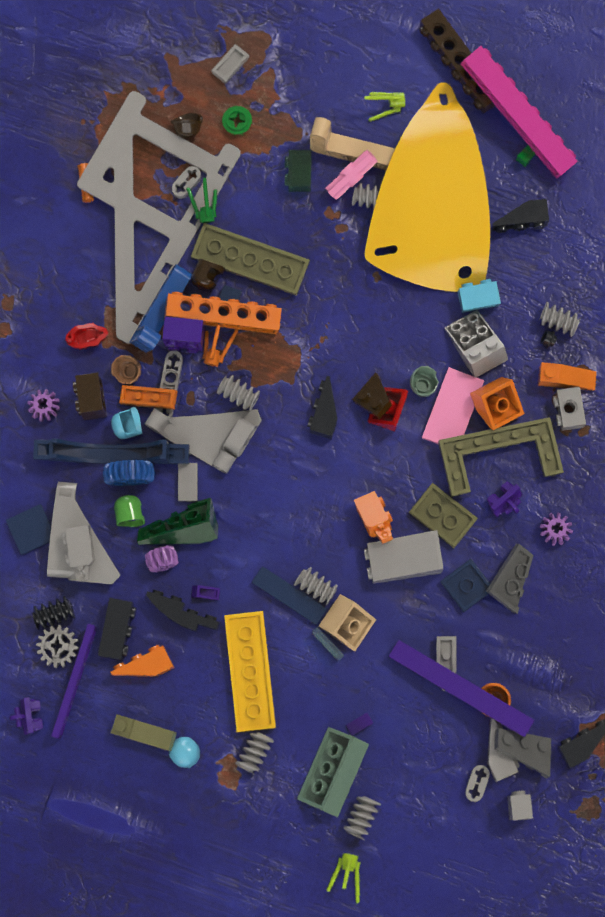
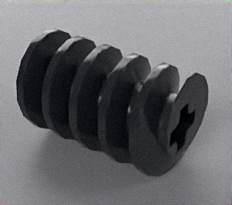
M63 596L62 603L58 598L55 605L48 601L47 608L42 603L41 610L33 606L32 614L37 630H40V624L43 628H47V622L53 626L55 619L58 623H62V617L69 621L70 615L75 619L72 604L65 596Z

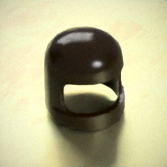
M199 259L191 275V282L199 290L205 292L212 291L217 286L213 282L215 277L223 275L225 267Z

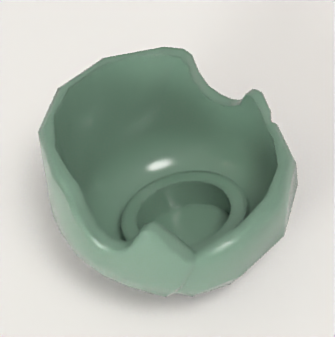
M420 366L414 370L410 377L412 391L420 397H428L433 394L439 384L436 376L437 372L429 366Z

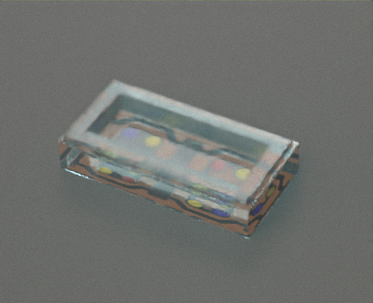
M318 627L312 631V635L337 661L344 657V654Z

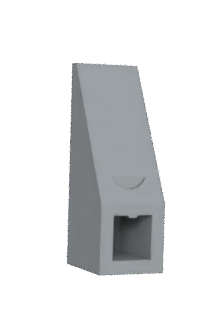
M491 718L487 764L495 782L518 773L517 768L520 766L517 760H513L494 749L495 730L503 729L501 723Z

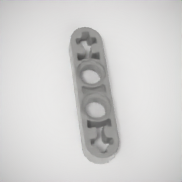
M176 350L170 351L166 355L160 388L178 391L183 357ZM174 355H176L177 359H179V361L175 362L174 366L175 369H178V371L174 369H167V367L172 368V361L169 359L173 358ZM167 374H175L176 380L173 383L167 382ZM156 408V410L163 413L164 409ZM166 409L169 417H173L174 410Z

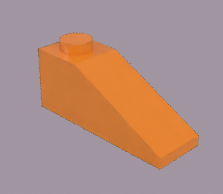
M541 362L538 386L556 388L580 387V390L595 391L596 371L563 364Z

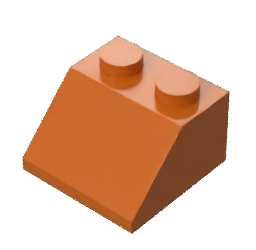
M500 377L470 393L476 411L491 430H495L525 414L512 379Z

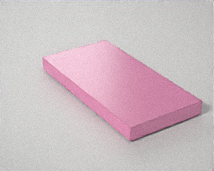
M448 368L422 439L438 444V441L441 439L464 435L475 407L470 393L481 388L484 380Z

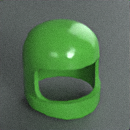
M126 495L115 501L114 512L117 526L139 527L145 524V517L141 512L142 504L138 497Z

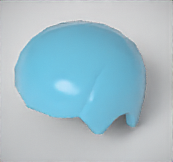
M179 737L175 739L172 751H169V756L177 766L190 768L198 762L200 748L189 737Z

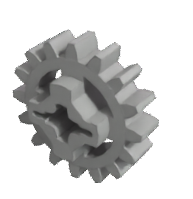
M58 625L57 630H55L53 626H50V632L43 630L45 636L38 637L42 641L41 643H36V646L41 647L37 654H43L41 661L47 659L46 665L48 666L54 663V667L57 668L60 663L62 667H65L66 661L72 663L70 658L72 656L77 657L74 650H79V647L75 646V643L79 642V640L73 639L74 632L68 634L69 628L67 627L62 630V626ZM54 635V638L47 642L48 638ZM63 635L67 636L70 644L64 642ZM59 642V644L62 645V648H59L57 651L55 648H53V646L57 645ZM45 649L50 650L52 652L53 658H50L47 655ZM66 651L69 652L64 658L61 659L62 655Z

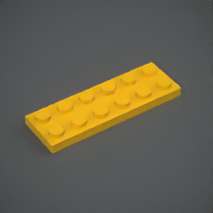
M263 611L224 615L237 733L276 728Z

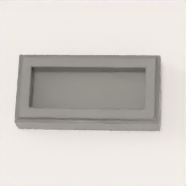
M235 44L211 70L212 74L226 84L250 58L249 54Z
M198 463L178 464V502H197Z

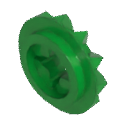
M233 106L225 111L222 123L227 132L233 135H242L244 132L249 131L252 125V116L246 108ZM239 114L240 121L243 122L238 123L237 127H235V123L232 120H236Z

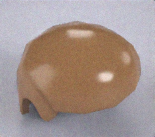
M121 355L115 358L111 364V374L122 384H132L141 375V365L136 358Z

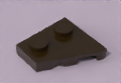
M376 372L352 399L356 405L378 419L392 406L381 378Z

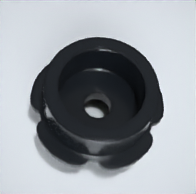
M546 330L540 344L544 345L545 348L553 347L557 340V336H554L555 332Z

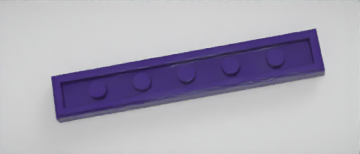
M87 625L51 735L52 737L62 738L97 631L95 625Z

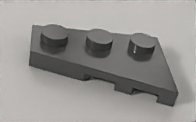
M515 544L486 590L488 594L514 614H518L519 600L524 592L523 585L525 578L528 577L533 559V554L520 544Z
M500 728L495 730V750L513 760H518L530 770H536L545 778L550 777L551 738L527 734L524 738L514 731Z

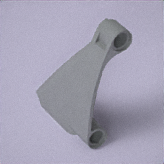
M154 408L145 425L174 444H189L190 454L227 474L236 458L240 457L262 420L258 409L251 410L250 412L247 410L209 415L169 417Z

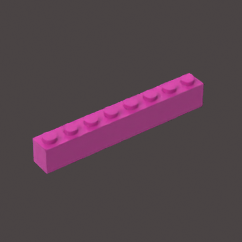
M480 46L464 59L461 65L557 179L578 162L575 159L576 155L572 150L564 146L563 139L559 135H555L551 130V125L539 116L540 112L538 109L528 103L527 96L523 92L518 91L513 79L507 77L503 73L502 66L493 61L491 53L486 48L483 49Z

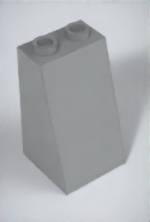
M437 530L393 538V540L384 544L381 541L367 543V549H364L365 560H369L370 568H367L368 579H372L373 584L441 574L444 569Z

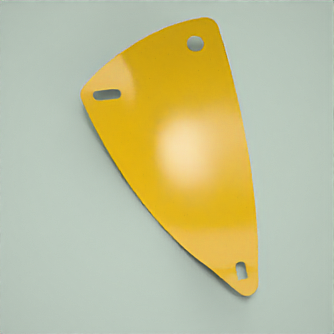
M442 82L434 88L425 103L414 115L396 146L376 200L364 255L368 262L400 279L432 289L458 292V289L462 288V284L473 283V285H478L480 281L486 280L490 251V214L482 159L472 125L466 112L457 101L452 87ZM439 94H447V105L441 104ZM393 245L398 248L397 252L393 254L375 255L377 248ZM469 266L472 269L471 275L465 279L461 278L458 274L460 268Z

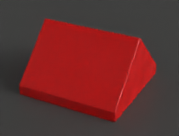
M385 387L392 406L380 419L370 413L367 422L395 432L408 396V390Z

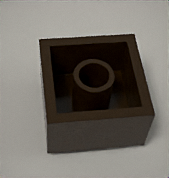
M99 373L76 375V382H73V390L76 393V397H78V400H75V405L79 416L82 415L84 420L107 417L103 383Z

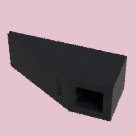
M547 199L526 201L492 223L491 231L504 233L510 229L523 231L530 227H534V229L545 228L549 223Z
M326 376V380H322L319 391H321L320 399L316 398L313 409H316L314 417L310 416L307 427H310V433L332 440L337 424V413L330 376Z
M605 719L595 723L596 728L590 731L586 728L578 732L579 737L573 740L571 737L560 741L561 746L557 748L568 769L589 759L605 735Z

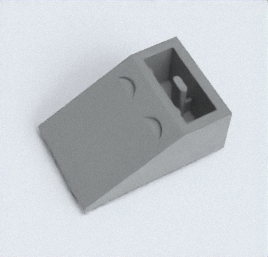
M478 310L445 327L461 358L475 378L508 360L505 346Z

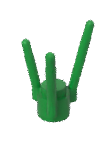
M203 178L205 207H201L199 211L189 187H187V192L194 208L196 219H200V223L215 222L214 218L216 217L217 189H214L211 209L208 200L207 179Z

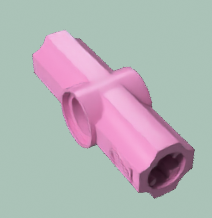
M364 151L353 163L351 162L339 173L340 175L326 187V190L337 200L347 189L353 187L364 177V174L378 162L370 151Z

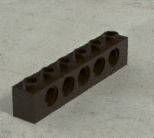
M438 8L421 19L420 33L424 38L427 37L429 39L431 48L434 52L440 54L442 63L451 69L453 78L456 81L459 80L462 84L464 93L467 96H471L475 108L481 110L484 114L495 107L494 103L485 93L479 94L476 91L480 87L473 79L466 77L468 72L463 66L455 63L456 60L463 61L471 54V51ZM441 31L443 34L437 36L434 34V32ZM446 45H450L453 47V49L447 50L444 47Z

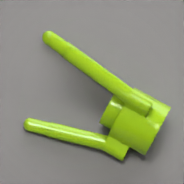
M370 92V96L364 97L365 100H389V106L393 107L391 110L369 118L370 122L392 113L401 112L400 108L405 107L404 93Z
M343 853L342 858L338 860V865L329 882L327 892H330L341 866L342 870H345L343 889H346L349 872H353L355 868L356 903L360 902V862H357L358 856Z

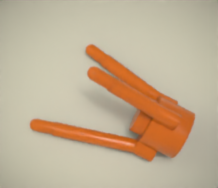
M220 325L216 327L212 348L209 351V332L205 331L203 363L218 367L219 363H223L224 357L238 333V329L234 330L221 355H219L220 351L215 350Z

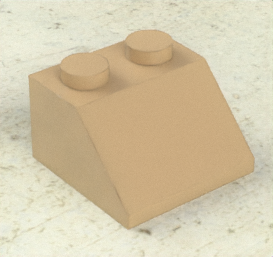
M340 594L319 627L355 652L376 619L357 603Z

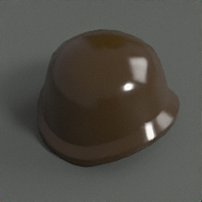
M187 113L171 120L170 123L178 135L192 137L200 132L203 117L197 113Z

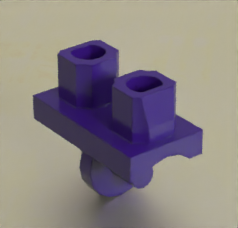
M506 481L500 488L504 493L501 498L495 493L487 498L488 504L497 518L503 512L507 515L511 511L515 514L519 512L517 506L521 503L519 498L523 494L517 484L512 485Z
M29 697L21 699V713L20 707L14 708L15 715L9 716V718L16 721V727H22L23 723L24 735H28L43 728L42 719H32L31 712L40 711V700H30Z

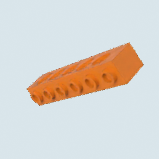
M172 292V294L168 293L166 298L165 317L203 320L204 325L217 327V325H220L223 328L277 334L280 329L282 308H277L274 304L261 306L257 302H247L246 304L239 303V300L236 299L223 301L219 297H209L207 299L202 298L198 294L184 296L181 292ZM188 304L190 306V310L184 311L181 309L180 305ZM206 306L209 309V313H202L199 307ZM223 308L228 312V315L222 316L218 310ZM238 311H243V312H245V313H246V318H244V319L240 318V317L237 315V312H238ZM256 314H263L265 316V320H258L256 318Z

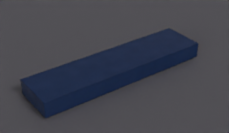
M263 566L252 581L254 585L315 625L318 624L327 608Z

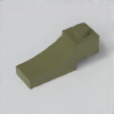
M117 714L111 730V734L167 751H172L177 732Z

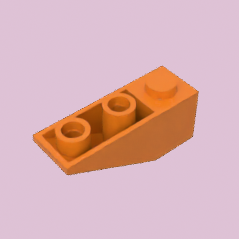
M156 645L148 649L149 653L143 656L141 653L133 656L131 662L127 664L122 662L113 667L114 670L110 673L113 676L158 677L174 669V666L165 647Z

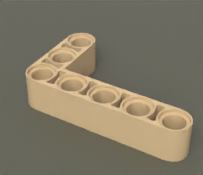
M316 117L310 134V149L312 151L354 162L364 151L368 150L378 161L372 167L387 170L395 148L331 133V121L321 117Z

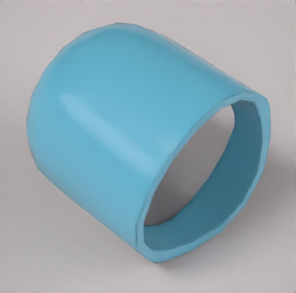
M136 407L116 413L112 417V429L119 439H128L143 434L140 416Z

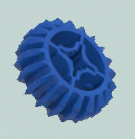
M122 460L107 463L103 466L104 482L110 486H135L151 483L154 480V465L149 461Z

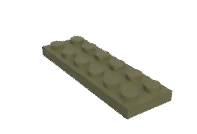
M206 223L202 226L191 255L193 260L203 259L225 267L227 272L295 296L298 295L310 263L309 259Z

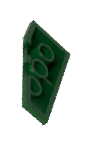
M208 498L187 505L188 509L180 513L175 511L171 513L172 516L164 521L157 520L139 529L138 545L200 544L218 539V523L212 499Z

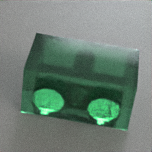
M289 150V156H285V168H289L288 174H285V186H288L289 192H311V150Z

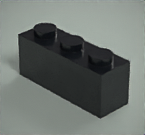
M109 598L98 656L123 661V657H127L129 646L126 645L127 638H131L133 629L130 626L131 618L134 619L136 615V607H134L133 602Z

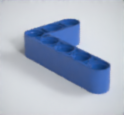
M175 264L129 343L145 353L155 348L161 338L159 331L164 324L168 293H182L192 274Z

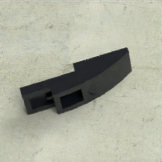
M157 590L147 591L146 595L153 605L176 624L196 633L199 625L218 631L220 623L216 621V617L207 614L205 617L198 615L197 611L188 608L187 611H184L185 603L182 602V598L171 595V598L164 597V593Z

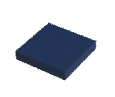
M41 504L6 520L21 555L50 543L51 525Z
M469 559L440 581L463 613L488 595L486 590L490 585V582L472 559Z

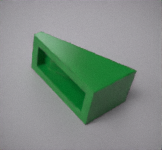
M527 145L517 155L516 161L526 167L536 154Z

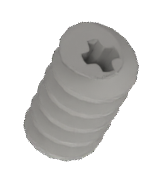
M359 183L358 187L354 189L352 205L354 206L358 201L359 207H362L365 202L366 208H369L371 204L375 208L379 194L377 186L375 185L370 190V185L367 184L365 189H363L362 183Z
M546 302L540 316L542 326L549 322V328L551 329L556 325L557 332L562 327L563 334H566L568 330L570 331V337L575 334L580 319H577V313L570 317V310L563 314L562 307L556 311V305L554 304L549 308V302Z
M226 375L217 389V394L223 393L225 399L230 396V402H234L237 399L236 405L240 406L243 404L244 410L250 407V412L259 398L260 390L254 394L253 386L247 390L246 382L240 386L241 379L233 382L234 375L226 378Z
M312 567L307 570L304 569L296 579L294 586L301 583L300 590H304L307 587L306 594L309 595L314 592L313 598L316 599L320 596L319 602L327 601V606L335 595L338 585L330 587L331 580L324 583L325 576L318 579L319 572L316 571L314 574H311Z
M256 731L257 734L250 733L254 740L246 741L250 748L243 747L246 755L240 754L239 757L242 759V762L236 761L235 763L254 774L253 771L260 770L256 764H263L260 756H267L263 750L271 749L267 742L274 743L273 739Z
M363 796L356 798L360 802V804L353 805L357 812H350L354 819H347L351 826H344V829L347 833L365 841L361 835L369 834L365 827H372L368 820H375L371 813H378L374 806H381V804Z

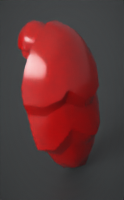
M94 323L78 325L66 334L65 339L72 348L84 350L88 347L99 346L107 338L108 330Z

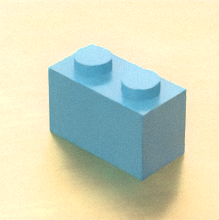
M491 279L482 280L478 285L466 283L462 284V288L458 289L462 313L495 307L501 304L497 281L491 282Z

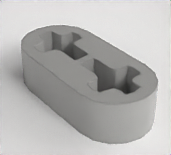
M188 167L173 183L172 192L176 198L183 199L187 197V187L192 191L200 182L201 173L197 167ZM196 172V177H197V178L195 179V178L192 177V178L188 181V179L190 178V177H189V173L193 174V173ZM184 184H186L184 186V192L180 191L179 193H177V187L181 188Z
M484 765L474 767L465 790L466 798L469 801L476 802L483 797L490 775L488 768ZM483 769V773L486 776L482 777L478 783L476 782L478 775L475 774V771ZM475 784H477V792L480 794L473 799L469 790H473Z

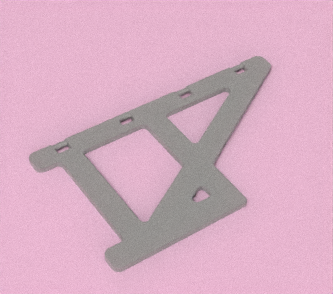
M136 91L129 93L77 182L79 189L115 209L116 337L126 344H131L129 342L139 324L137 325L132 322L136 314L139 313L143 317L145 316L175 264H179L202 224L200 219H198L195 226L190 223L191 218L195 214L192 203L182 220L177 221L134 197L133 136L138 135L207 174L209 206H212L214 189H217L218 196L241 154L237 147L226 144L220 154L214 156L141 115V111L146 104V98ZM222 165L228 167L223 177L218 174ZM109 168L114 170V182L112 183L103 179ZM203 183L194 197L199 211L201 207H205ZM136 221L169 238V243L141 291H136L134 287V223ZM166 263L172 265L167 275L161 272Z

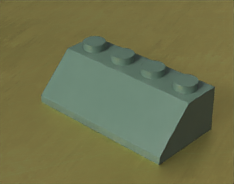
M328 727L297 800L338 817L369 744Z

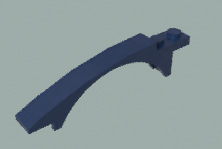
M61 439L34 440L33 459L107 464L122 460H143L153 464H189L190 445L169 444L167 440L130 445L89 444Z

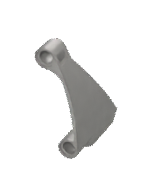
M59 481L57 483L48 554V577L68 578V580L77 581L73 568L70 567V564L66 563L65 553L68 552L67 545H64L62 536L65 533V528L90 526L76 502L77 483ZM91 527L95 561L89 566V580L79 582L113 584L121 575Z

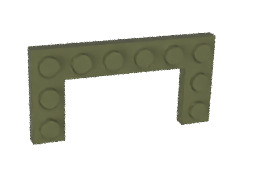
M550 417L500 427L495 430L490 429L439 440L438 444L451 497L471 492L462 456L535 441L544 478L563 474L564 471Z

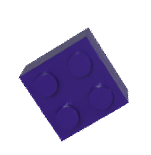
M165 317L162 337L165 348H168L170 351L185 349L189 353L203 351L205 337L203 320Z

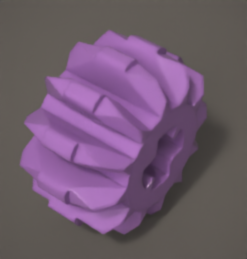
M45 389L42 394L40 390H37V397L31 394V398L34 401H28V405L32 406L28 411L33 413L32 417L34 419L39 417L40 422H43L44 417L51 421V414L54 417L57 416L54 410H60V406L56 405L60 400L55 398L56 394L54 392L49 394V391ZM41 403H46L47 408L41 407Z
M552 513L549 514V519L543 518L545 524L540 525V528L545 530L540 535L548 536L545 539L546 543L552 539L553 546H555L556 540H558L560 545H563V539L566 541L570 539L567 534L573 533V530L568 529V527L572 526V522L565 523L568 518L567 516L560 519L561 513H557L556 518ZM555 525L559 526L558 529H561L558 533H554V530H552Z
M166 545L155 548L145 555L146 565L150 572H163L174 568L179 563L174 546Z

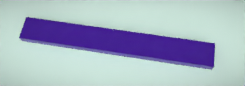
M398 640L389 655L391 659L524 738L535 721Z

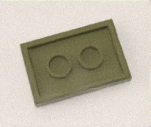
M434 483L429 486L409 511L412 517L430 531L437 530L438 537L453 549L478 519Z

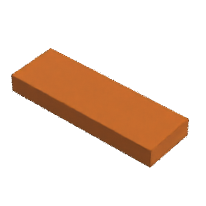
M122 385L119 404L175 410L178 391L174 389Z

